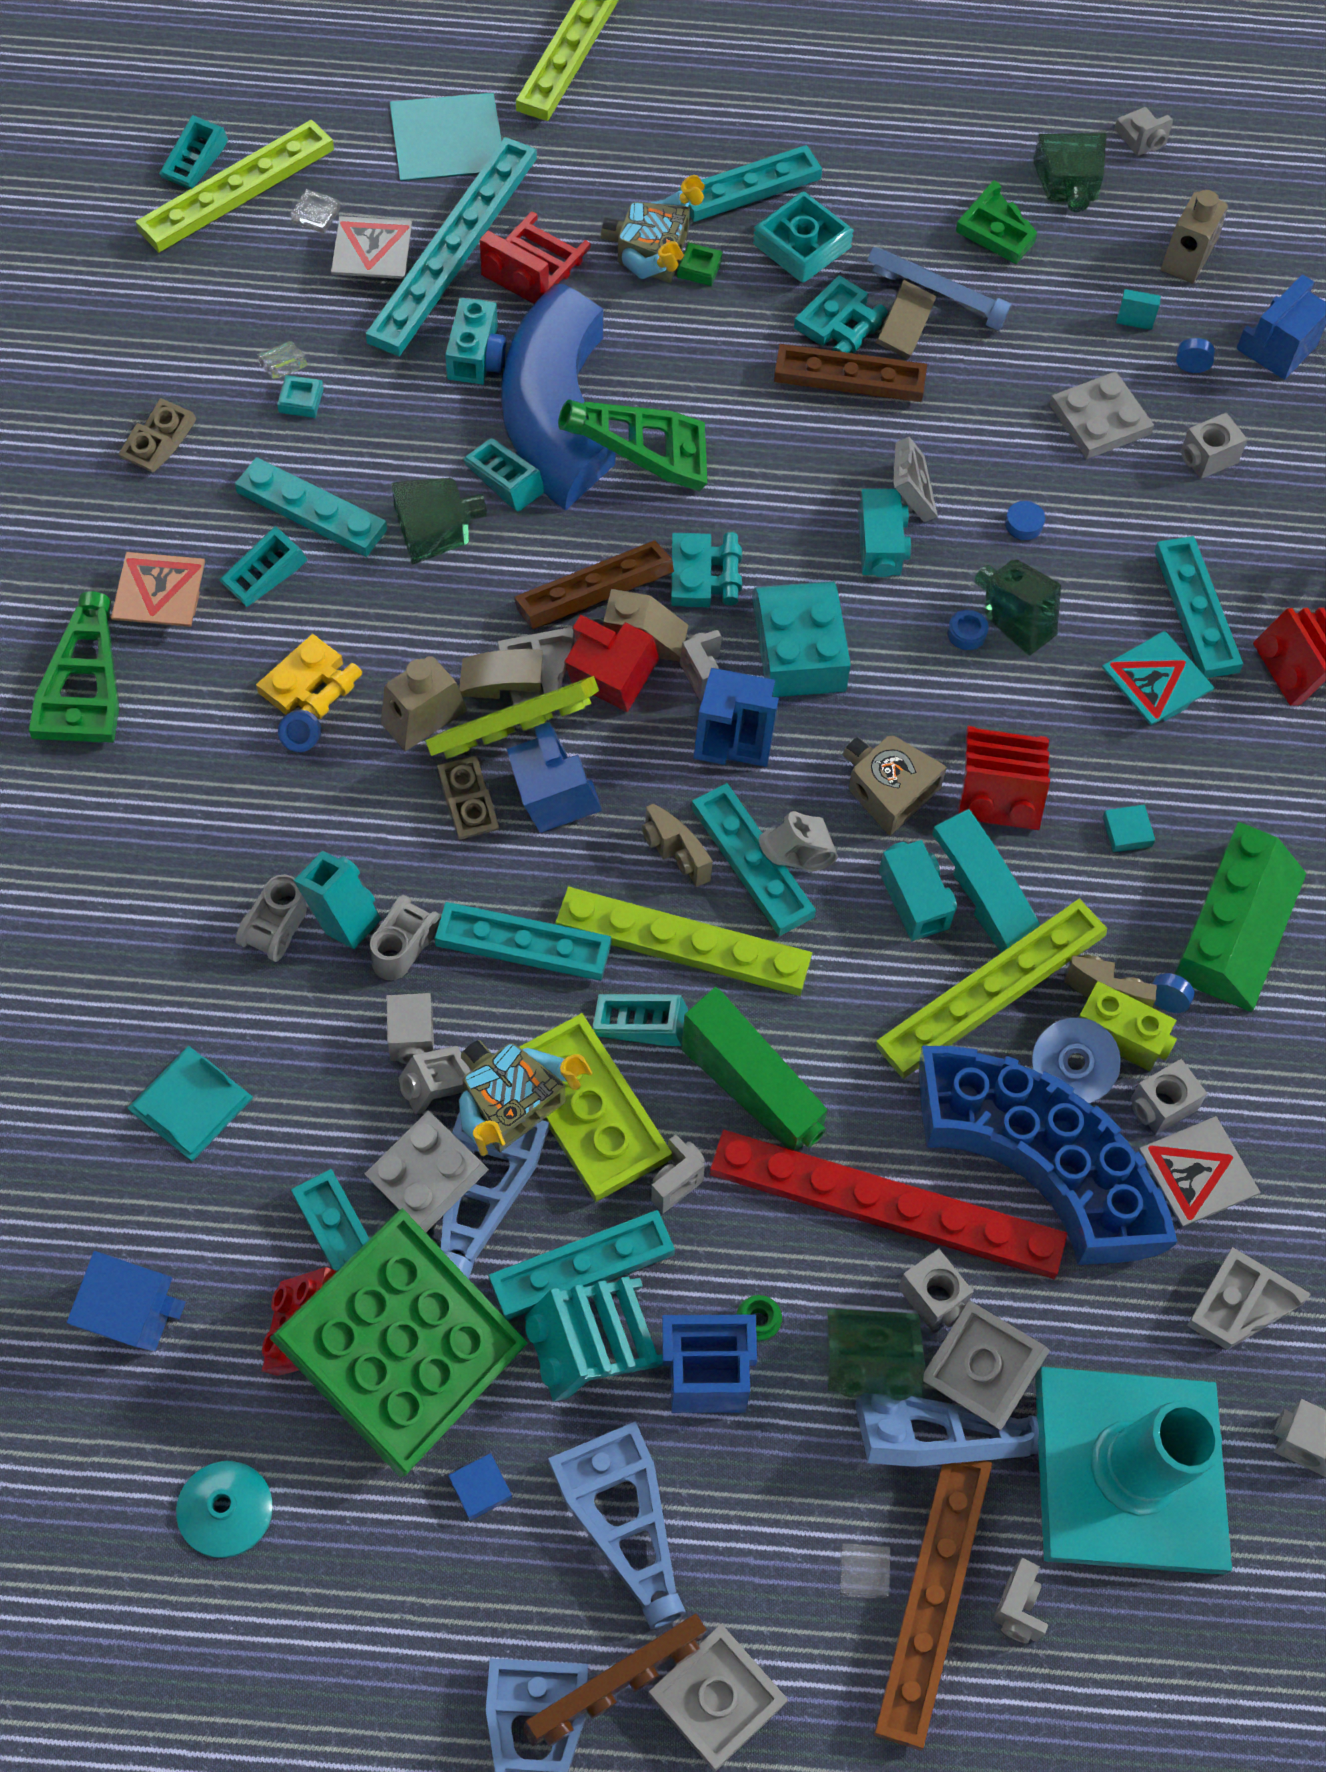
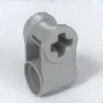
M791 811L784 817V823L773 831L766 830L759 836V844L763 853L770 861L777 865H787L813 872L832 865L838 858L830 834L821 817H812Z
M285 874L277 875L266 883L254 906L245 915L236 934L237 945L241 947L249 945L263 951L274 962L282 958L292 936L307 912L306 901L293 881L294 877ZM283 897H294V900L287 905L276 904Z
M406 895L400 896L370 939L372 968L375 974L385 980L402 978L422 950L435 937L441 914L436 911L428 913L412 904L410 897ZM390 950L399 952L397 955L394 956L382 955L384 952Z

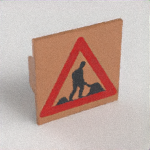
M126 552L111 619L191 627L199 599V588L205 559Z

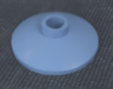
M1067 1018L1052 1024L1040 1035L1033 1050V1070L1041 1074L1045 1071L1075 1088L1073 1092L1088 1103H1092L1106 1095L1114 1086L1120 1072L1121 1059L1116 1041L1103 1026L1089 1019ZM1074 1053L1081 1054L1085 1058L1084 1067L1080 1070L1071 1069L1068 1065L1070 1055Z

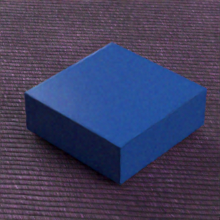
M491 1453L448 1475L469 1521L512 1500V1494Z

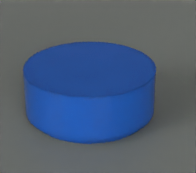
M490 333L486 349V371L500 373L503 370L507 344L504 335Z
M1202 338L1184 340L1177 348L1176 363L1182 370L1190 373L1207 371L1214 363L1215 348L1212 343Z
M1016 502L1008 509L1005 527L1009 534L1017 539H1034L1043 530L1045 513L1039 505L1033 502Z
M961 610L951 617L947 634L950 642L957 648L974 650L984 644L989 626L986 618L979 612Z
M295 710L284 716L280 721L278 736L281 743L287 749L293 752H305L318 743L321 737V725L317 717L311 712Z
M1170 973L1159 974L1154 978L1152 984L1157 985L1156 1000L1154 1002L1156 1006L1171 1013H1183L1189 1009L1195 996V991L1187 980Z

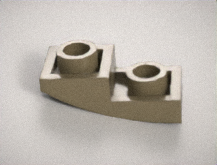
M903 280L875 343L909 359L920 338L936 296Z
M160 398L144 425L139 423L135 425L119 452V457L150 472L156 471L186 437L196 421L195 415L187 409Z
M500 650L463 658L459 686L462 697L500 699V690L540 692L543 650Z
M477 755L437 765L438 776L458 839L461 840L499 830L489 790L486 789Z
M655 804L646 806L645 824L642 825V832L649 847L653 848L656 846L663 860L675 855L676 863L683 875L689 874L695 887L710 882L713 861L694 834L676 817Z
M1072 956L1065 972L1064 982L1080 994L1089 998L1097 981L1150 1007L1153 1006L1156 1000L1157 985L1144 983L1141 979L1134 977L1114 978L1115 962L1103 961L1098 956Z

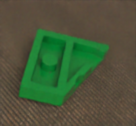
M993 180L957 221L955 232L1017 265L1035 243L1037 231L1028 220L1021 216V211L1014 202L1008 203L1000 194L1001 185Z

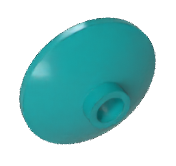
M235 1461L212 1463L193 1474L182 1488L176 1507L178 1528L185 1541L194 1550L203 1555L213 1558H229L240 1555L255 1546L266 1533L273 1512L272 1495L264 1478L250 1466ZM219 1498H229L231 1505L227 1511L223 1513L214 1511V1504Z

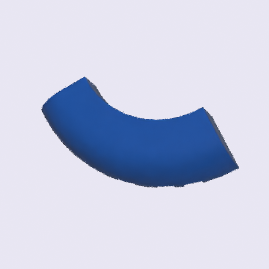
M554 284L533 304L513 336L502 376L501 403L505 429L508 438H510L516 450V455L540 471L544 493L566 511L615 465L616 453L584 435L573 434L559 429L558 419L563 404L568 399L580 403L585 402L577 378L587 357L603 339V308L565 284Z
M922 1046L919 1063V1090L927 1148H952L977 1153L1009 1167L1024 1177L1046 1198L1060 1217L1072 1243L1077 1265L1142 1260L1167 1252L1176 1245L1177 1238L1170 1211L1161 1189H1157L1145 1167L1147 1162L1139 1151L1135 1153L1128 1141L1120 1134L1122 1129L1097 1105L1092 1107L1087 1101L1073 1092L1075 1088L1045 1071L1041 1074L1033 1069L1019 1065V1060L1006 1056L1005 1059L977 1053L978 1049L965 1047Z

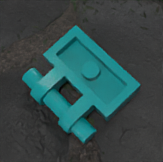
M839 275L795 318L794 329L822 347L833 338L838 344L832 351L855 353L862 346V340L868 334H874L881 327L882 320L887 316L888 311L882 304H877L873 309L865 306L868 293ZM851 318L858 322L853 329L845 325Z
M727 532L723 535V544L720 547H711V534L672 533L674 572H672L671 606L710 607L711 594L723 595V603L725 605H736L738 603V593L742 590V576L738 574V564L742 561V547L738 544V535L734 532ZM711 565L723 566V573L720 576H711Z

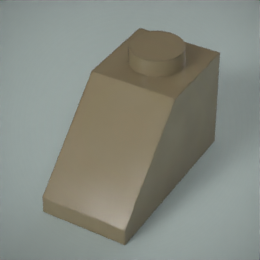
M611 589L603 626L616 632L617 635L624 622H627L654 637L659 658L680 662L682 642L686 641L688 624L652 596Z

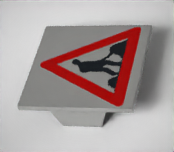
M339 216L331 274L404 279L412 221Z
M1217 1116L1139 1148V1152L1147 1162L1149 1170L1181 1227L1202 1220L1261 1193Z

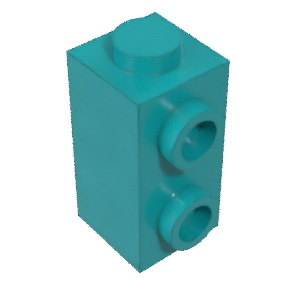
M460 297L445 354L448 380L484 385L487 374L485 360L490 333L496 334L498 329L496 302Z
M862 489L858 510L862 575H875L877 577L901 576L904 560H910L911 538L910 536H904V528H908L909 522L908 505H902L901 494L896 489Z
M922 840L909 844L907 842H899L890 846L883 852L879 874L911 942L950 929L954 913L957 911V903L952 890L949 887L945 888L939 877L940 867L936 856L932 852H927Z
M321 851L293 881L324 933L355 949L382 920L373 904L375 897L362 885L358 878L360 871L351 860L344 856L338 859Z

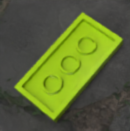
M594 676L450 728L425 741L431 756L444 752L446 759L478 746L476 739L482 738L484 745L516 732L514 725L520 724L524 731L543 724L553 718L552 711L559 709L561 717L585 708V706L592 704L589 697L599 692Z
M583 1013L519 1046L521 1049L530 1048L565 1059L574 1054L582 1055L593 1072L590 1076L588 1074L577 1076L581 1087L577 1090H572L567 1082L562 1081L565 1084V1103L547 1116L544 1121L549 1122V1129L595 1203L672 1160L673 1153Z

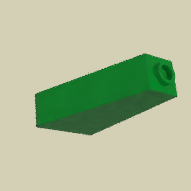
M715 986L684 1014L681 1050L787 1149L798 1151L803 1145H806L808 1148L812 1147L826 1131L824 1123L828 1109L721 990Z

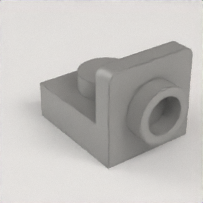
M1147 107L1117 118L1114 129L1132 151L1139 156L1149 151L1158 150L1166 145L1173 120L1169 115L1156 119Z
M718 630L706 634L697 633L682 642L680 665L699 701L703 699L710 669H719L715 658H718L720 654L722 636Z
M458 1046L416 1054L409 1060L399 1076V1083L402 1095L409 1101L415 1114L425 1112L433 1099L464 1092L462 1079L471 1071L461 1059V1052Z
M676 1134L668 1140V1147L673 1153L672 1161L676 1166L673 1164L665 1166L655 1175L652 1181L651 1202L662 1214L699 1186L704 1180L705 1165L703 1163H705L703 1155L693 1143L689 1141L684 1143Z
M1021 1558L1013 1567L992 1621L1002 1625L1001 1631L1008 1637L1022 1643H1029L1030 1639L1036 1642L1041 1639L1046 1633L1048 1624L1022 1612L1023 1608L1031 1611L1041 1589V1584L1034 1581L1040 1566L1024 1558Z

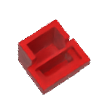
M580 614L572 628L577 641L564 661L571 682L575 683L594 676L599 692L595 693L594 696L628 713L659 660L654 637L627 622H624L616 635V632Z

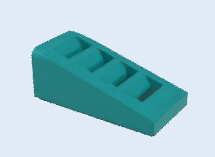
M192 115L159 172L160 177L187 189L195 187L228 142L224 128ZM200 138L207 141L205 145L198 142ZM194 148L201 151L200 155L191 152V149ZM184 158L195 161L194 166L183 162ZM178 167L190 173L185 177L174 171Z
M492 437L463 458L464 464L516 511H521L544 493L540 471ZM495 455L497 456V458H495V459H494L493 461H491L489 464L484 465L487 461H489V460H490L491 458H493Z
M274 526L219 581L239 601L248 607L296 572L308 559L294 542L278 527ZM278 550L285 554L281 559L274 554ZM266 559H269L274 564L270 569L262 564ZM256 568L263 576L257 580L250 573L252 569ZM241 577L252 585L247 591L236 582Z
M598 994L592 1029L597 1037L662 1046H682L684 1014L688 1012V1008L681 995ZM613 1008L619 1009L617 1024H610ZM630 1011H636L634 1024H628ZM648 1013L653 1014L652 1024H646ZM668 1016V1022L664 1024L665 1017Z

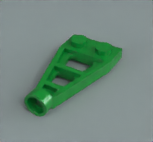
M568 399L563 404L558 419L560 430L584 435L668 482L699 492L707 485L705 422L668 410L593 402L580 403ZM609 420L622 421L628 424L629 441L609 431ZM643 428L658 429L665 433L666 457L658 455L643 445Z
M94 591L80 594L78 606L71 617L34 697L29 733L32 739L114 743L120 707L108 623L111 600L105 594ZM78 639L98 640V658H71L76 641ZM71 673L94 674L96 677L98 691L94 698L61 697L60 692L66 678Z

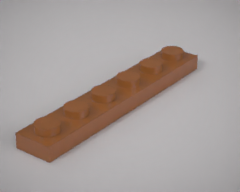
M982 1460L941 1464L873 1736L919 1751L924 1748L992 1462Z

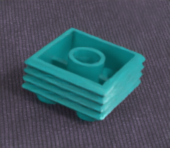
M801 192L754 226L755 236L753 237V244L796 279L804 283L852 247L851 238L853 237L852 233L854 230L809 194Z

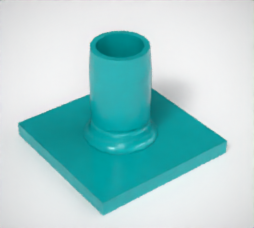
M1040 1367L1035 1375L1039 1429L1038 1450L1044 1561L1221 1575L1231 1572L1232 1562L1216 1382Z

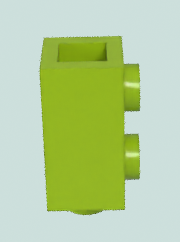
M1097 981L1079 1015V1018L1089 1019L1100 1024L1112 1035L1119 1048L1120 1057L1149 1072L1152 1070L1157 1058L1166 1062L1177 1038L1170 1035L1177 1021L1176 1019Z

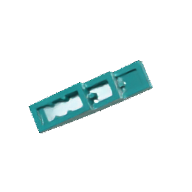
M970 809L934 826L933 837L955 866L953 876L976 906L974 916L1001 953L1041 926L1016 879Z

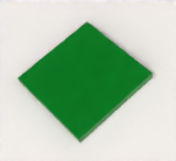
M403 1208L398 1210L270 1337L276 1346L400 1478L408 1474L528 1343Z

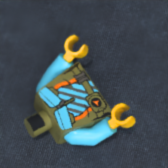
M691 175L682 182V191H677L666 199L650 203L634 202L630 204L625 221L604 218L601 239L618 243L619 264L627 267L638 278L644 279L651 276L671 283L678 267L679 259L684 257L682 250L689 231V202L695 206L702 203L704 195L701 191L704 190L705 185L697 175Z
M477 1040L466 1047L461 1054V1059L472 1070L462 1079L464 1093L459 1099L462 1129L477 1144L481 1156L488 1154L486 1146L490 1143H493L500 1153L565 1103V1084L562 1081L567 1082L572 1090H577L581 1087L577 1076L581 1074H588L590 1076L593 1072L585 1058L579 1054L568 1056L565 1059L530 1048L521 1049L514 1043H508L495 1054H492L481 1040Z

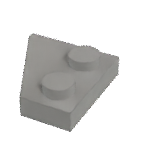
M909 436L895 444L893 483L896 490L901 494L904 504L908 505L909 511L914 510L921 520L926 522L938 517L925 456Z
M573 627L498 641V651L512 649L543 650L540 692L508 690L512 706L561 688L566 671L564 661L574 643Z
M1232 1247L1187 1326L1229 1350L1302 1306L1309 1298L1310 1293Z

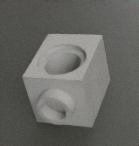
M1226 412L1189 428L1180 452L1185 463L1193 468L1200 479H1203L1238 464L1248 439Z
M430 993L387 995V1038L391 1061L408 1064L413 1055L434 1051L433 1008Z
M1180 1059L1141 1081L1130 1100L1137 1118L1143 1124H1148L1156 1135L1198 1111L1208 1093L1184 1061ZM1162 1093L1169 1096L1174 1104L1163 1103L1156 1094Z
M937 1249L906 1271L898 1287L931 1331L943 1323L947 1327L953 1326L974 1292L940 1249ZM931 1286L942 1287L947 1291L949 1299L945 1301L935 1300L929 1295L927 1288Z
M1301 1399L1290 1411L1283 1409L1273 1430V1435L1279 1437L1274 1453L1326 1477V1410Z

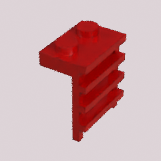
M531 211L506 239L487 231L479 239L481 275L534 304L550 287L558 284L562 279L566 280L570 276V270L575 265L579 266L583 262L582 257L591 248V243L584 240L577 249L535 227L533 224L538 219V215ZM521 236L564 258L566 261L562 262L561 260L529 244L528 242L520 239Z
M1287 608L1253 644L1289 705L1296 706L1305 702L1326 681L1325 608H1318L1314 613H1311L1309 608H1302L1298 613H1295L1293 608Z
M967 726L965 776L958 814L970 809L978 822L1040 830L1050 785V778H1048L1050 765H1048L1050 756L1048 751L1049 739L1045 736L1034 737Z

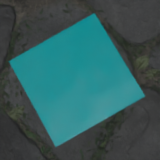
M494 92L390 102L400 181L479 174L501 143Z

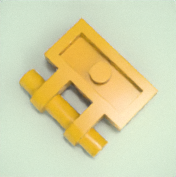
M312 633L260 680L256 686L258 693L285 715L292 712L299 705L302 708L300 710L311 712L319 720L329 711L328 706L340 695L346 696L354 688L353 683L362 675V671L354 663H350L343 671L337 670L343 665L342 655ZM323 682L327 684L318 694L312 693Z

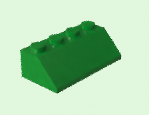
M1241 822L1237 823L1225 847L1174 973L1187 980L1194 989L1249 1012H1253L1306 876L1304 869L1278 837Z

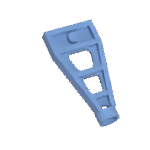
M873 246L867 261L875 264L872 271L882 276L896 280L897 276L901 275L984 312L988 318L986 326L1000 331L1012 305L1000 298L997 301L878 247Z
M459 1112L452 1134L472 1153L479 1152L477 1144L463 1131ZM542 1120L500 1153L493 1143L486 1146L487 1155L508 1160L510 1164L509 1170L501 1182L494 1188L474 1184L443 1215L441 1250L468 1279L476 1258L536 1169L549 1131V1122ZM464 1196L490 1204L482 1224L477 1229L457 1223L460 1201ZM452 1251H461L465 1257L452 1253Z
M887 1390L875 1392L858 1391L855 1407L868 1463L916 1467L1027 1457L1030 1454L1039 1455L1037 1416L1030 1415L1023 1419L1009 1417L1000 1431L961 1406L893 1393ZM919 1419L940 1424L946 1428L948 1439L933 1442L919 1441L915 1439L910 1420ZM962 1428L992 1434L993 1438L966 1441Z
M636 1421L548 1458L549 1466L567 1508L640 1603L650 1629L661 1628L684 1616L686 1611L675 1588L655 1465ZM626 1481L630 1482L637 1491L639 1514L635 1520L621 1526H613L605 1520L596 1508L594 1498L600 1492ZM646 1531L650 1535L656 1561L653 1565L637 1571L628 1563L619 1547V1542L637 1533ZM664 1592L667 1594L651 1602V1598L655 1593Z
M490 1658L486 1716L495 1772H569L585 1721V1714L571 1722L574 1731L554 1744L549 1755L542 1760L522 1759L516 1753L511 1726L517 1716H535L588 1682V1664Z

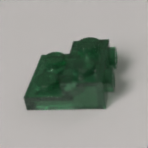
M827 1308V1391L840 1392L849 1398L859 1397L863 1393L884 1394L897 1401L906 1400L911 1396L922 1397L925 1361L919 1314Z

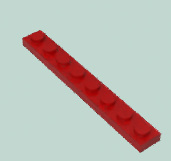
M724 1129L710 1168V1175L1054 1280L1059 1271L1068 1234L1064 1231Z

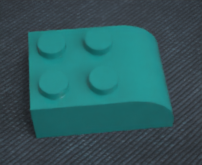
M835 582L754 587L752 602L764 678L775 680L773 697L846 692L851 663L839 594Z

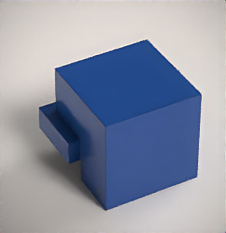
M1302 274L1280 297L1276 296L1272 300L1269 309L1260 317L1258 324L1253 329L1248 325L1243 329L1236 349L1285 380L1317 347L1326 326V302L1311 293L1314 281Z
M711 668L699 710L693 759L723 765L726 764L728 759L767 767L779 698L773 697L775 680Z
M550 721L534 727L537 738L507 749L523 805L540 833L602 811L593 781L587 780L579 755L568 757Z
M94 1251L66 1323L137 1348L156 1352L168 1317L180 1319L186 1302L166 1295L173 1277Z
M662 1315L663 1366H671V1413H746L750 1395L749 1366H756L757 1364L756 1315Z

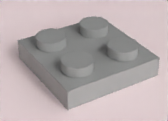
M1116 371L1054 394L1049 404L1086 459L1149 436L1154 428V424Z
M428 1110L365 1175L399 1210L403 1208L426 1233L489 1169Z
M969 1300L920 1379L1001 1431L1050 1350L1045 1345Z
M722 1624L699 1644L701 1649L697 1653L676 1665L648 1691L650 1698L714 1772L788 1702L787 1697Z

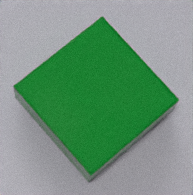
M688 242L684 251V257L681 259L677 269V277L712 286L722 262L723 251Z

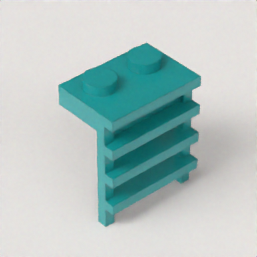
M629 1276L622 1277L617 1282L606 1283V1280L598 1281L595 1285L583 1287L582 1284L574 1285L570 1290L559 1291V1288L550 1289L524 1316L527 1337L535 1347L540 1362L541 1378L544 1384L548 1386L553 1402L569 1399L589 1380L663 1366L662 1354L657 1355L634 1292L643 1286L640 1278L630 1279ZM611 1294H616L639 1359L633 1358ZM588 1298L594 1299L616 1363L610 1364Z

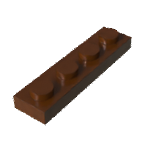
M779 344L774 382L922 402L927 364Z
M654 540L514 596L516 608L529 626L535 629L608 599L611 589L628 591L645 583L654 582L660 577L674 572L673 561Z
M697 1613L528 1719L523 1726V1731L532 1747L545 1740L548 1747L556 1744L574 1731L571 1725L572 1721L586 1712L591 1719L598 1717L617 1703L613 1695L630 1685L633 1692H636L659 1676L655 1668L672 1658L675 1665H678L701 1649L697 1641L707 1631Z

